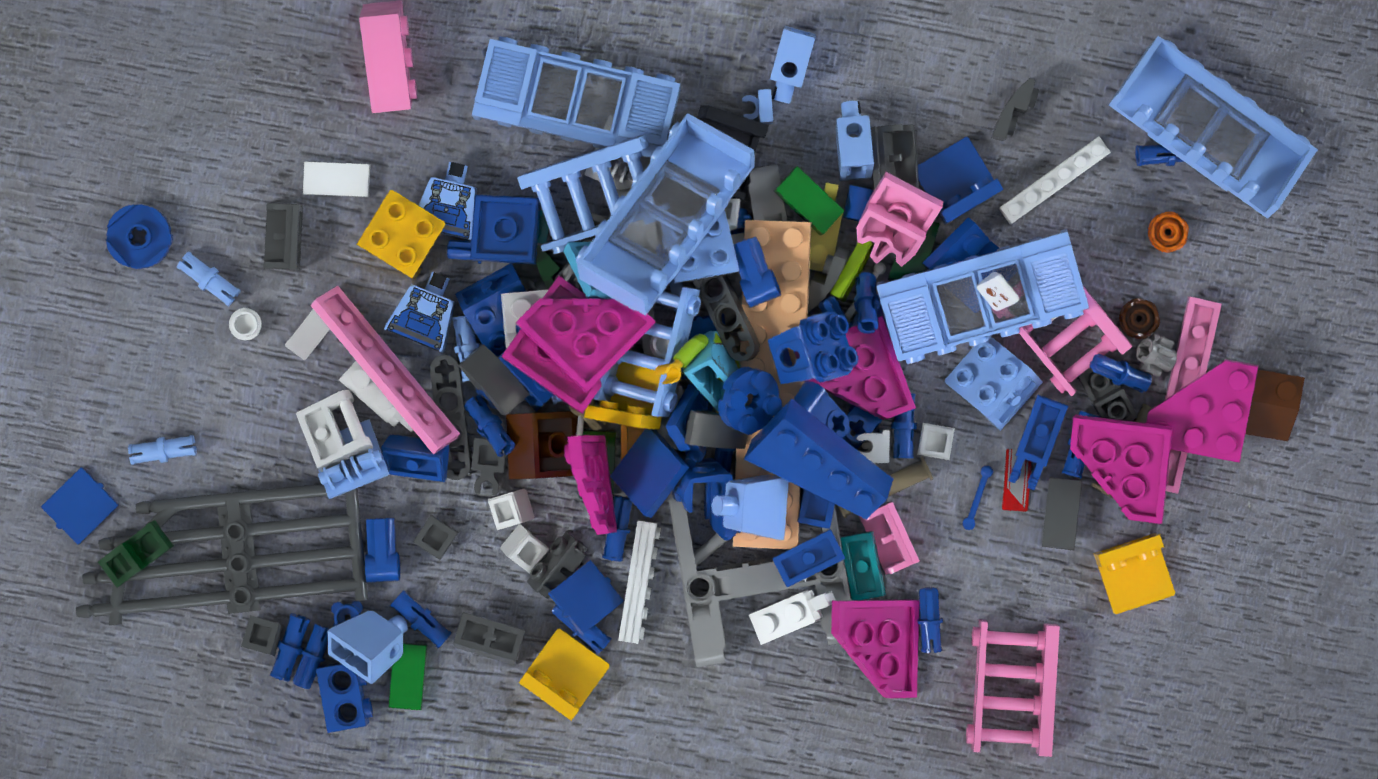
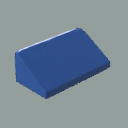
M389 435L381 446L382 455L390 475L440 482L446 481L449 445L433 455L420 438Z

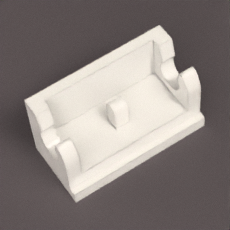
M880 429V432L863 433L857 436V440L869 441V443H862V448L868 450L865 452L859 450L861 454L873 463H889L890 430Z

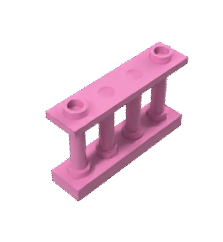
M1020 281L1012 288L1019 296L1018 299L1025 295ZM1085 287L1084 291L1089 308L1084 309L1083 315L1045 346L1041 347L1030 334L1035 329L1032 324L1019 327V334L1054 375L1050 378L1053 385L1061 394L1067 391L1071 396L1076 393V388L1071 382L1090 368V362L1093 360L1094 355L1101 354L1104 356L1109 351L1113 353L1117 349L1123 355L1132 348L1130 341ZM1010 306L998 311L991 307V310L999 319L1003 316L1007 319L1016 317L1009 309ZM1097 324L1104 332V335L1101 337L1102 341L1062 373L1050 357L1088 326L1094 327Z
M979 620L978 627H973L972 646H977L973 724H967L966 744H971L973 752H980L981 741L1031 744V747L1036 748V753L1039 756L1052 757L1060 626L1043 623V631H1038L1037 634L987 631L988 622L986 620ZM987 644L1037 647V650H1042L1041 663H1036L1035 666L986 663ZM985 676L1035 679V683H1040L1039 696L1034 695L1033 699L984 696ZM983 709L1033 712V715H1038L1037 728H1032V731L982 728Z

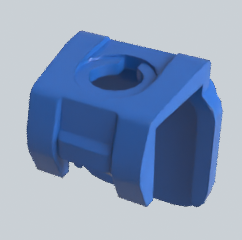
M825 312L800 320L799 326L786 330L767 340L780 384L800 382L813 378L818 382H825L851 373L854 366L858 363V355L853 347H849L846 337L849 325L843 315ZM788 348L799 353L800 358L796 359L794 366L792 365Z
M703 458L701 462L697 463L695 468H689L671 492L673 498L677 502L682 501L684 509L690 513L693 506V483H705V520L709 519L712 529L723 540H731L736 533H741L740 531L724 528V516H716L712 511L714 497L725 496L726 484L728 481L733 480V476L714 458Z

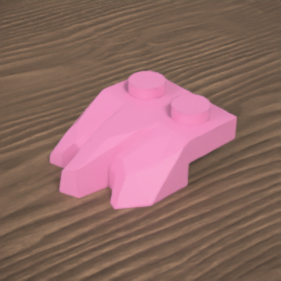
M885 172L870 196L856 227L857 242L864 244L872 241L875 243L870 257L876 264L889 253L896 254V262L902 267L915 256L926 239V233L942 209L943 201Z

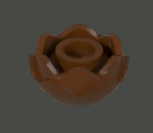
M1135 298L1127 302L1119 314L1121 329L1125 334L1136 339L1148 338L1158 329L1160 324L1156 305L1151 301L1141 298ZM1137 316L1142 317V320L1140 322L1136 320Z

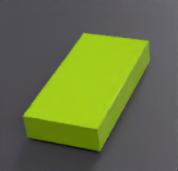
M871 241L864 244L857 243L830 292L836 299L844 302L848 298L855 285L856 276L859 277V274L870 258L874 247Z

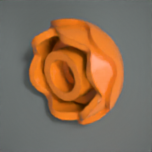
M1164 212L1156 215L1150 222L1148 237L1156 249L1170 253L1181 249L1186 244L1189 227L1187 222L1177 213ZM1166 229L1171 231L1170 235L1165 234Z

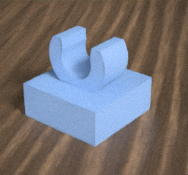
M771 89L758 90V99L752 95L742 97V103L751 102L756 107L754 113L744 114L743 117L755 120L759 116L760 123L766 125L773 124Z

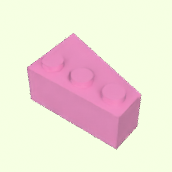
M402 0L363 4L359 21L372 113L409 110L412 106V99H417V87L415 79L410 80L409 67H413L412 49L407 48L406 36L409 35L407 16L403 15Z

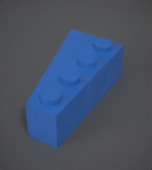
M793 399L751 440L744 460L864 519L869 518L887 500L893 482L892 477Z

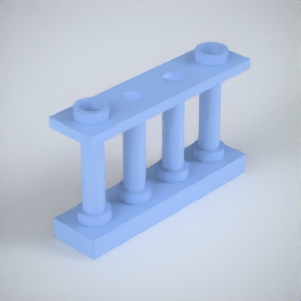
M646 134L542 167L517 177L521 190L531 187L533 192H537L550 230L552 240L541 245L542 252L553 249L554 254L563 252L567 242H575L595 235L599 225L595 226L579 180V177L582 176L580 171L592 167L593 173L597 172L612 215L619 196L609 169L612 167L610 161L622 157L623 162L628 163L634 180L638 172L644 171L640 157H642L641 151L650 147ZM559 177L562 178L563 182H567L583 229L568 235L564 234L549 190L551 186L550 180ZM651 195V197L648 199V202L655 205L653 196ZM669 203L657 206L664 211L670 209ZM640 211L631 223L643 220L644 224L648 225L658 221Z
M683 287L681 296L665 291L662 292L655 303L677 308L673 328L655 323L645 334L670 340L665 359L628 350L600 378L602 387L593 399L610 401L611 396L619 394L654 404L652 416L669 417L670 412L674 410L677 403L675 391L678 382L662 384L667 374L661 375L658 390L654 391L618 381L616 377L618 365L622 362L655 370L658 365L673 363V356L688 341L693 318L699 312L701 305L699 289Z

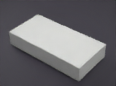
M304 162V195L369 197V164Z

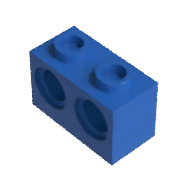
M341 663L323 665L316 668L327 733L367 726L369 718L373 717L370 698H365L363 686L367 685V681ZM338 671H345L350 675L351 685L348 688H341L336 684L335 675ZM351 703L356 707L357 716L355 719L348 720L342 716V704Z

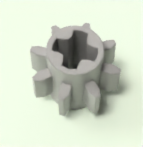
M1153 334L1152 339H1144L1136 351L1137 359L1142 362L1139 369L1158 377L1161 376L1162 371L1169 372L1177 360L1176 351L1171 349L1174 342L1156 334Z

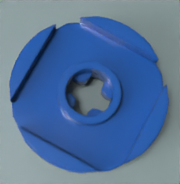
M142 204L128 205L119 209L111 217L107 226L106 244L108 251L118 263L134 269L150 268L160 263L168 254L173 242L171 227L166 217L157 209ZM135 228L139 231L145 229L147 232L145 235L146 242L143 245L139 242L133 244L131 241L134 238L132 231Z
M751 367L739 368L726 379L722 386V389L725 390L723 401L720 399L718 401V411L722 421L727 426L747 435H752L761 430L782 408L779 388L774 377L768 372ZM747 395H753L750 405L745 406L748 401Z

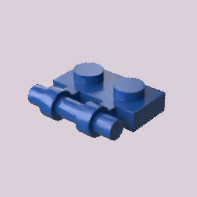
M694 384L687 386L665 426L679 451H685L686 457L684 462L689 468H695L697 463L701 462L707 453V449L704 446L685 443L686 427L690 412L712 411L713 409L711 403Z

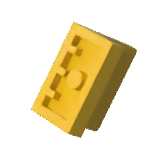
M390 190L357 245L416 280L422 270L420 268L421 264L446 224L394 190Z
M622 362L618 365L616 377L618 381L657 391L661 375L656 376L655 370ZM619 394L611 396L610 401L600 400L599 406L588 405L584 418L625 426L659 430L662 417L651 415L654 404Z
M1153 533L1093 553L1114 614L1132 610L1175 595V590L1161 551L1164 545L1160 534Z
M558 628L519 683L572 721L582 704L609 669L610 664L564 630Z

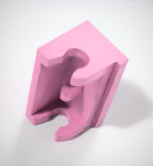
M892 501L881 505L867 519L859 516L865 531H874L879 561L885 575L895 573L920 562Z

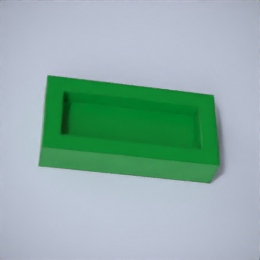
M798 166L794 167L774 189V192L805 222H812L811 227L819 235H823L844 212Z
M403 643V654L392 665L389 708L422 710L427 645Z

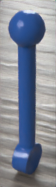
M986 465L981 468L982 477L969 515L962 521V525L966 530H972L975 527L974 517L987 480L993 475L991 466Z

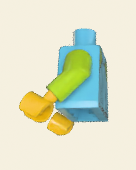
M708 331L705 334H697L687 341L673 356V363L658 365L655 369V375L667 374L662 384L676 383L681 378V368H683L687 378L717 410L716 412L719 413L718 401L719 399L723 401V394L725 392L722 386L734 371L741 368L740 361L730 357L718 331Z

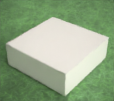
M922 423L917 455L949 460L955 428Z

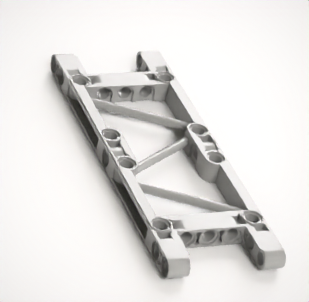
M778 165L754 167L749 173L750 184L748 185L753 220L787 221L784 201L774 192V189L781 183ZM631 188L617 190L619 198L622 195L626 196ZM643 220L631 223L625 230L624 237L657 255L655 250L659 245L656 223L645 225ZM744 233L731 235L733 245L744 241ZM741 294V295L738 297V299H739V301H740V303H741V305H742V294ZM652 306L651 309L648 311V314L655 320L654 309ZM726 308L723 311L725 324L736 316V312L731 308ZM644 334L641 337L644 354L654 356L650 349L652 336ZM677 383L676 406L685 391L679 383ZM672 411L669 417H662L660 430L657 429V431L675 450L678 448L665 427L673 413ZM672 493L669 494L668 500L697 668L726 663L723 650L726 647L719 606V601L811 585L815 586L816 596L832 591L835 600H850L844 560L837 563L836 570L833 573L824 574L820 571L790 587H786L772 559L773 557L697 570V566L727 541L723 540L716 533L694 552L688 513L684 509L682 501L677 502L673 498ZM834 507L830 529L842 550ZM821 527L822 533L829 530ZM694 579H705L709 584L708 592L704 595L694 594L690 588V584ZM832 605L821 609L823 617L820 618L821 628L826 632L828 646L839 644L831 634Z

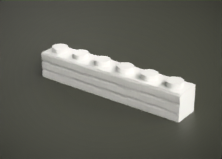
M1098 136L998 209L1011 225L1110 154V150Z
M637 520L618 641L638 644L639 639L643 640L645 628L641 627L642 619L646 620L648 608L644 607L645 600H650L651 594L648 581L649 579L653 580L655 568L651 567L652 559L656 560L658 548L654 547L655 539L659 540L661 528L657 527V522Z

